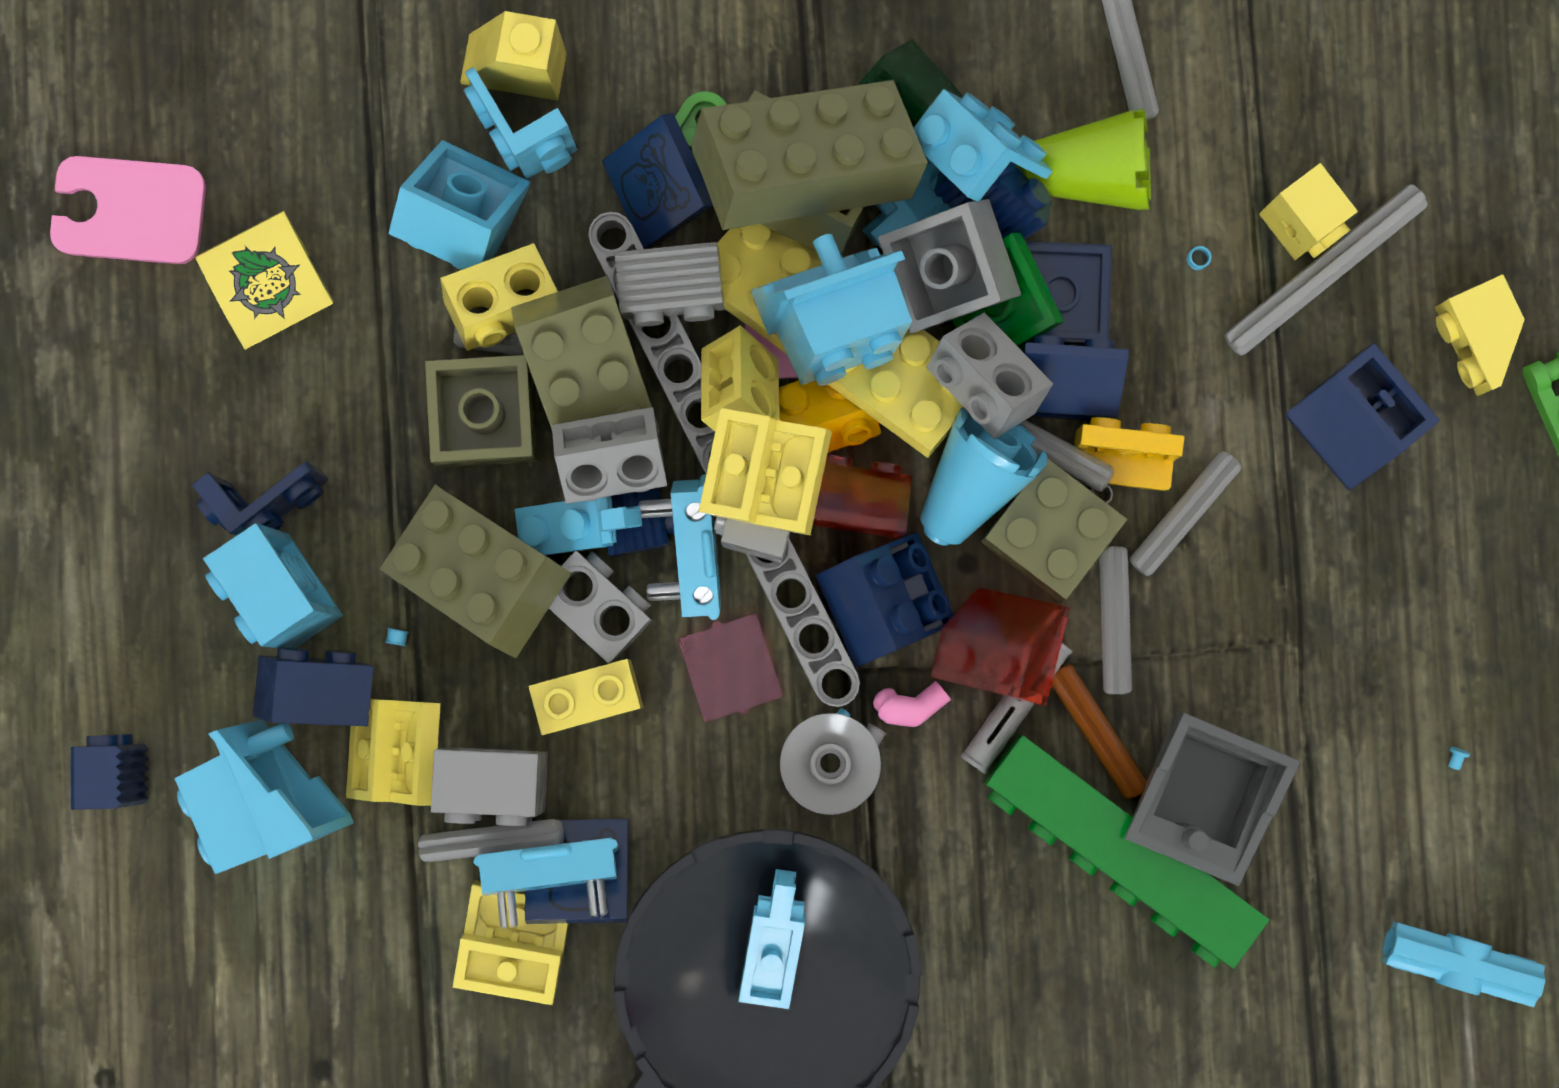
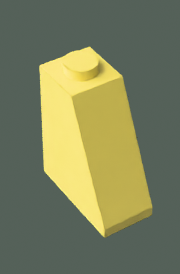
M504 11L470 33L460 81L461 84L471 85L465 72L474 67L487 89L558 101L567 52L556 20Z

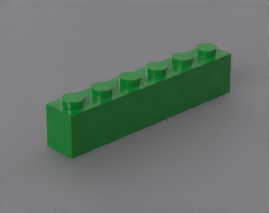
M1018 734L982 782L992 789L986 797L1010 816L1016 808L1032 819V822L1027 827L1031 832L1050 846L1057 839L1073 850L1068 859L1093 877L1097 870L1107 875L1114 881L1109 887L1110 891L1132 907L1135 906L1138 900L1155 911L1150 917V921L1173 938L1179 930L1195 941L1190 950L1213 968H1216L1221 961L1234 969L1270 920L1208 873L1124 839L1123 837L1133 817L1023 735Z

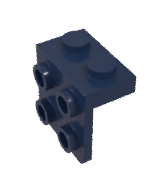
M305 462L250 505L246 503L230 482L211 473H206L192 486L201 496L195 503L209 522L214 526L219 523L230 534L237 536L255 523L279 530L285 523L281 518L295 506L302 510L321 497L324 493L321 486L327 482L328 477L322 470Z

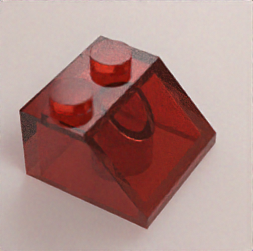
M827 455L812 526L901 539L907 529L912 476L901 474L902 466L896 464L872 462V469L870 470L852 467L853 459Z
M978 588L943 627L931 678L1046 706L1070 607Z

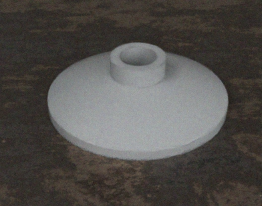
M826 713L810 717L792 730L781 751L780 771L787 791L801 806L816 813L834 815L851 811L868 799L879 780L881 757L875 739L861 723L842 714ZM833 753L839 757L840 766L836 771L826 772L822 769L820 761L825 754Z

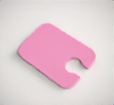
M83 156L69 157L59 165L56 173L55 191L65 194H73L82 190L90 191L95 195L98 206L95 215L86 222H75L67 216L52 215L51 241L62 253L75 256L169 264H186L192 261L198 254L201 242L206 184L202 174L194 167Z

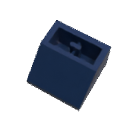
M1050 335L1034 336V343L1026 342L1021 351L1053 383L1038 410L1031 417L1091 421V418L1094 417L1111 419L1118 417L1128 363V349H1115L1116 342L1106 339H1087L1084 346L1064 345L1065 338Z
M1375 343L1359 351L1284 414L1347 490H1351L1400 455L1440 422L1438 417Z
M918 532L856 555L815 575L855 668L958 624Z

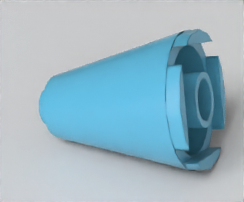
M962 407L955 417L920 514V520L924 526L923 530L927 537L935 543L944 546L948 544H961L1040 475L1047 465V454L1043 449L1038 456L1031 447L1036 438L1022 425L1018 424L1001 436L993 439L971 417L970 413Z

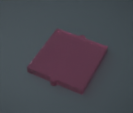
M756 614L725 624L715 621L710 629L678 639L704 722L738 711L741 714H747L750 707L783 697Z

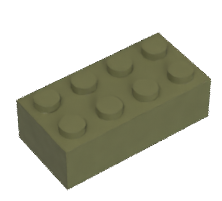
M894 80L702 108L691 145L722 230L912 199L928 164Z

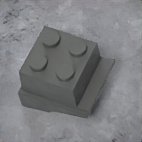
M1175 712L1133 818L1123 838L1240 886L1272 817L1276 815L1300 761L1186 713Z

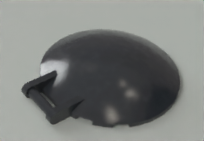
M759 829L722 836L698 846L669 865L650 884L632 910L622 932L614 969L616 1014L621 1033H623L628 1047L635 1058V1062L640 1069L627 1088H877L897 1064L913 1033L919 1012L920 975H922L920 953L915 934L906 912L887 883L872 867L843 847L817 836L781 829ZM776 869L796 872L794 900L805 902V926L789 1009L738 1002L754 905H757L759 895L771 897Z

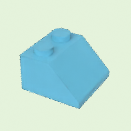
M442 140L401 185L388 234L407 242L414 248L424 250L447 261L460 270L492 259L498 252L529 189L530 181Z

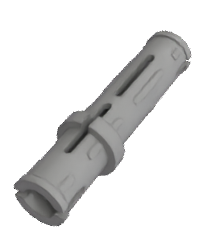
M1046 633L1044 640L1023 669L1016 668L1011 675L1015 680L994 710L989 714L964 753H961L960 757L986 775L990 765L1000 754L1009 739L1015 734L1017 728L1039 697L1045 699L1050 690L1046 687L1068 655L1070 656L1073 651ZM1044 664L1045 668L1043 669L1041 674L1033 683V685L1026 693L1024 698L1021 701H1018V696L1021 694L1023 689L1031 680V678L1038 670L1040 665ZM1014 707V712L991 744H987V740L1008 710Z

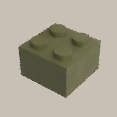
M525 355L425 361L430 462L438 468L539 462L534 380Z
M1047 458V465L1040 475L1012 499L980 542L1058 602H1062L1068 599L1128 519Z

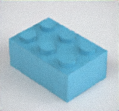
M255 523L203 558L211 570L205 575L209 585L221 600L224 601L229 597L240 614L234 618V621L243 636L251 644L258 641L262 647L297 648L343 617V614L288 533Z

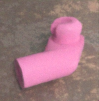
M934 681L915 698L897 695L892 688L882 689L874 697L873 705L879 712V718L887 724L916 727L925 722L951 699L943 688Z

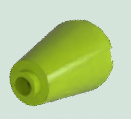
M1145 108L1134 109L1034 140L1047 153L1042 160L1053 170L1047 179L1017 164L1016 168L1029 180L1031 178L1038 179L1046 187L1051 197L1134 210H1150L1151 168L1150 148H1148L1147 139H1145V133L1148 132Z

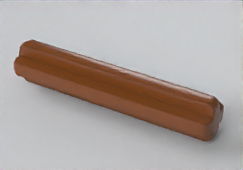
M1070 664L1061 666L1053 676L1050 684L1122 796L1128 800L1137 797L1143 793L1147 783L1146 779L1074 667Z

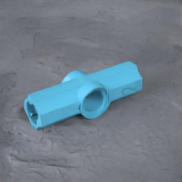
M1395 921L1392 922L1390 929L1386 932L1382 947V963L1393 968L1435 978L1434 982L1470 994L1480 995V992L1531 1007H1534L1537 1000L1542 996L1546 981L1544 975L1545 965L1536 963V961L1513 954L1492 950L1493 946L1458 935L1447 933L1446 936Z

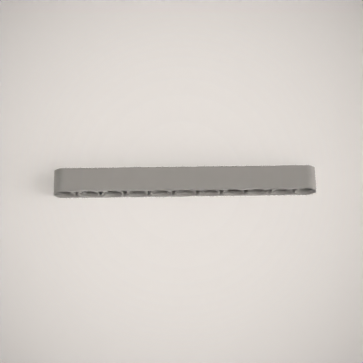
M606 212L593 220L589 227L588 236L593 251L605 275H608L612 289L619 301L615 252L642 250L644 248L632 224L625 216L617 212ZM617 228L626 234V240L623 245L613 250L602 247L599 244L602 234L608 229ZM677 314L663 316L671 322V327L664 337L658 339L648 337L643 332L644 327L634 326L633 319L628 320L706 474L715 431L709 426L696 428L687 420L690 409L696 404L701 403V362ZM674 360H686L693 366V374L686 382L673 383L665 376L666 368ZM788 538L782 564L778 562L764 563L756 556L746 554L817 697L829 706L840 707L850 703L859 691L860 682L858 674L790 539ZM785 581H797L804 587L806 597L800 606L786 608L777 600V589ZM818 625L826 631L828 644L822 652L816 654L808 653L800 646L799 634L806 626ZM833 669L845 672L851 682L848 693L839 699L830 698L822 689L824 675Z

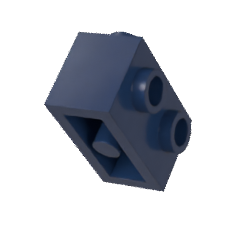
M282 647L278 648L277 656L259 655L253 717L270 723L368 726L374 666L356 661L355 652L326 650L325 659L308 658L309 650Z

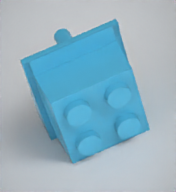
M826 234L813 241L822 263L821 266L752 289L751 294L768 335L778 334L801 385L815 380L818 386L827 385L843 378L847 374L845 370L863 364L865 369H872L893 359L892 353H895L898 346L902 343V339L912 323L894 272L897 263L905 260L902 251L880 255L878 249L873 248L842 258L833 235Z
M261 719L215 730L209 733V736L216 743L220 755L174 778L179 788L177 792L179 805L182 811L192 819L199 835L197 840L199 852L203 860L212 866L215 874L266 854L269 859L354 824L351 814L321 777L311 778L285 747V743L294 739L292 728L286 723H279L270 728Z

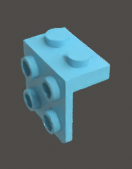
M473 67L465 72L471 85L463 90L484 128L487 129L492 125L496 127L489 134L510 171L519 167L527 180L543 170L546 173L555 172L571 161L572 157L570 154L577 151L570 129L558 108L513 133L475 68Z
M943 89L914 127L925 156L968 198L977 202L981 200L1010 162L1045 179L1053 172L1042 160L1047 154L1043 148L1025 135H1022L1020 138L1012 131L1015 123L1007 115L994 106H991L989 109L980 100L967 92L963 98H960Z

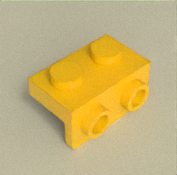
M815 380L801 385L800 381H796L779 387L780 421L828 429L832 432L828 452L849 445L862 444L868 439L881 434L877 420L828 384L818 386Z
M1101 417L1091 418L1090 425H1081L1075 431L1074 439L1075 447L1112 466L1114 473L1109 485L1167 491L1171 488L1173 463L1176 459L1182 457L1184 436L1171 434V426L1143 423L1141 424L1140 431L1121 429L1120 420Z

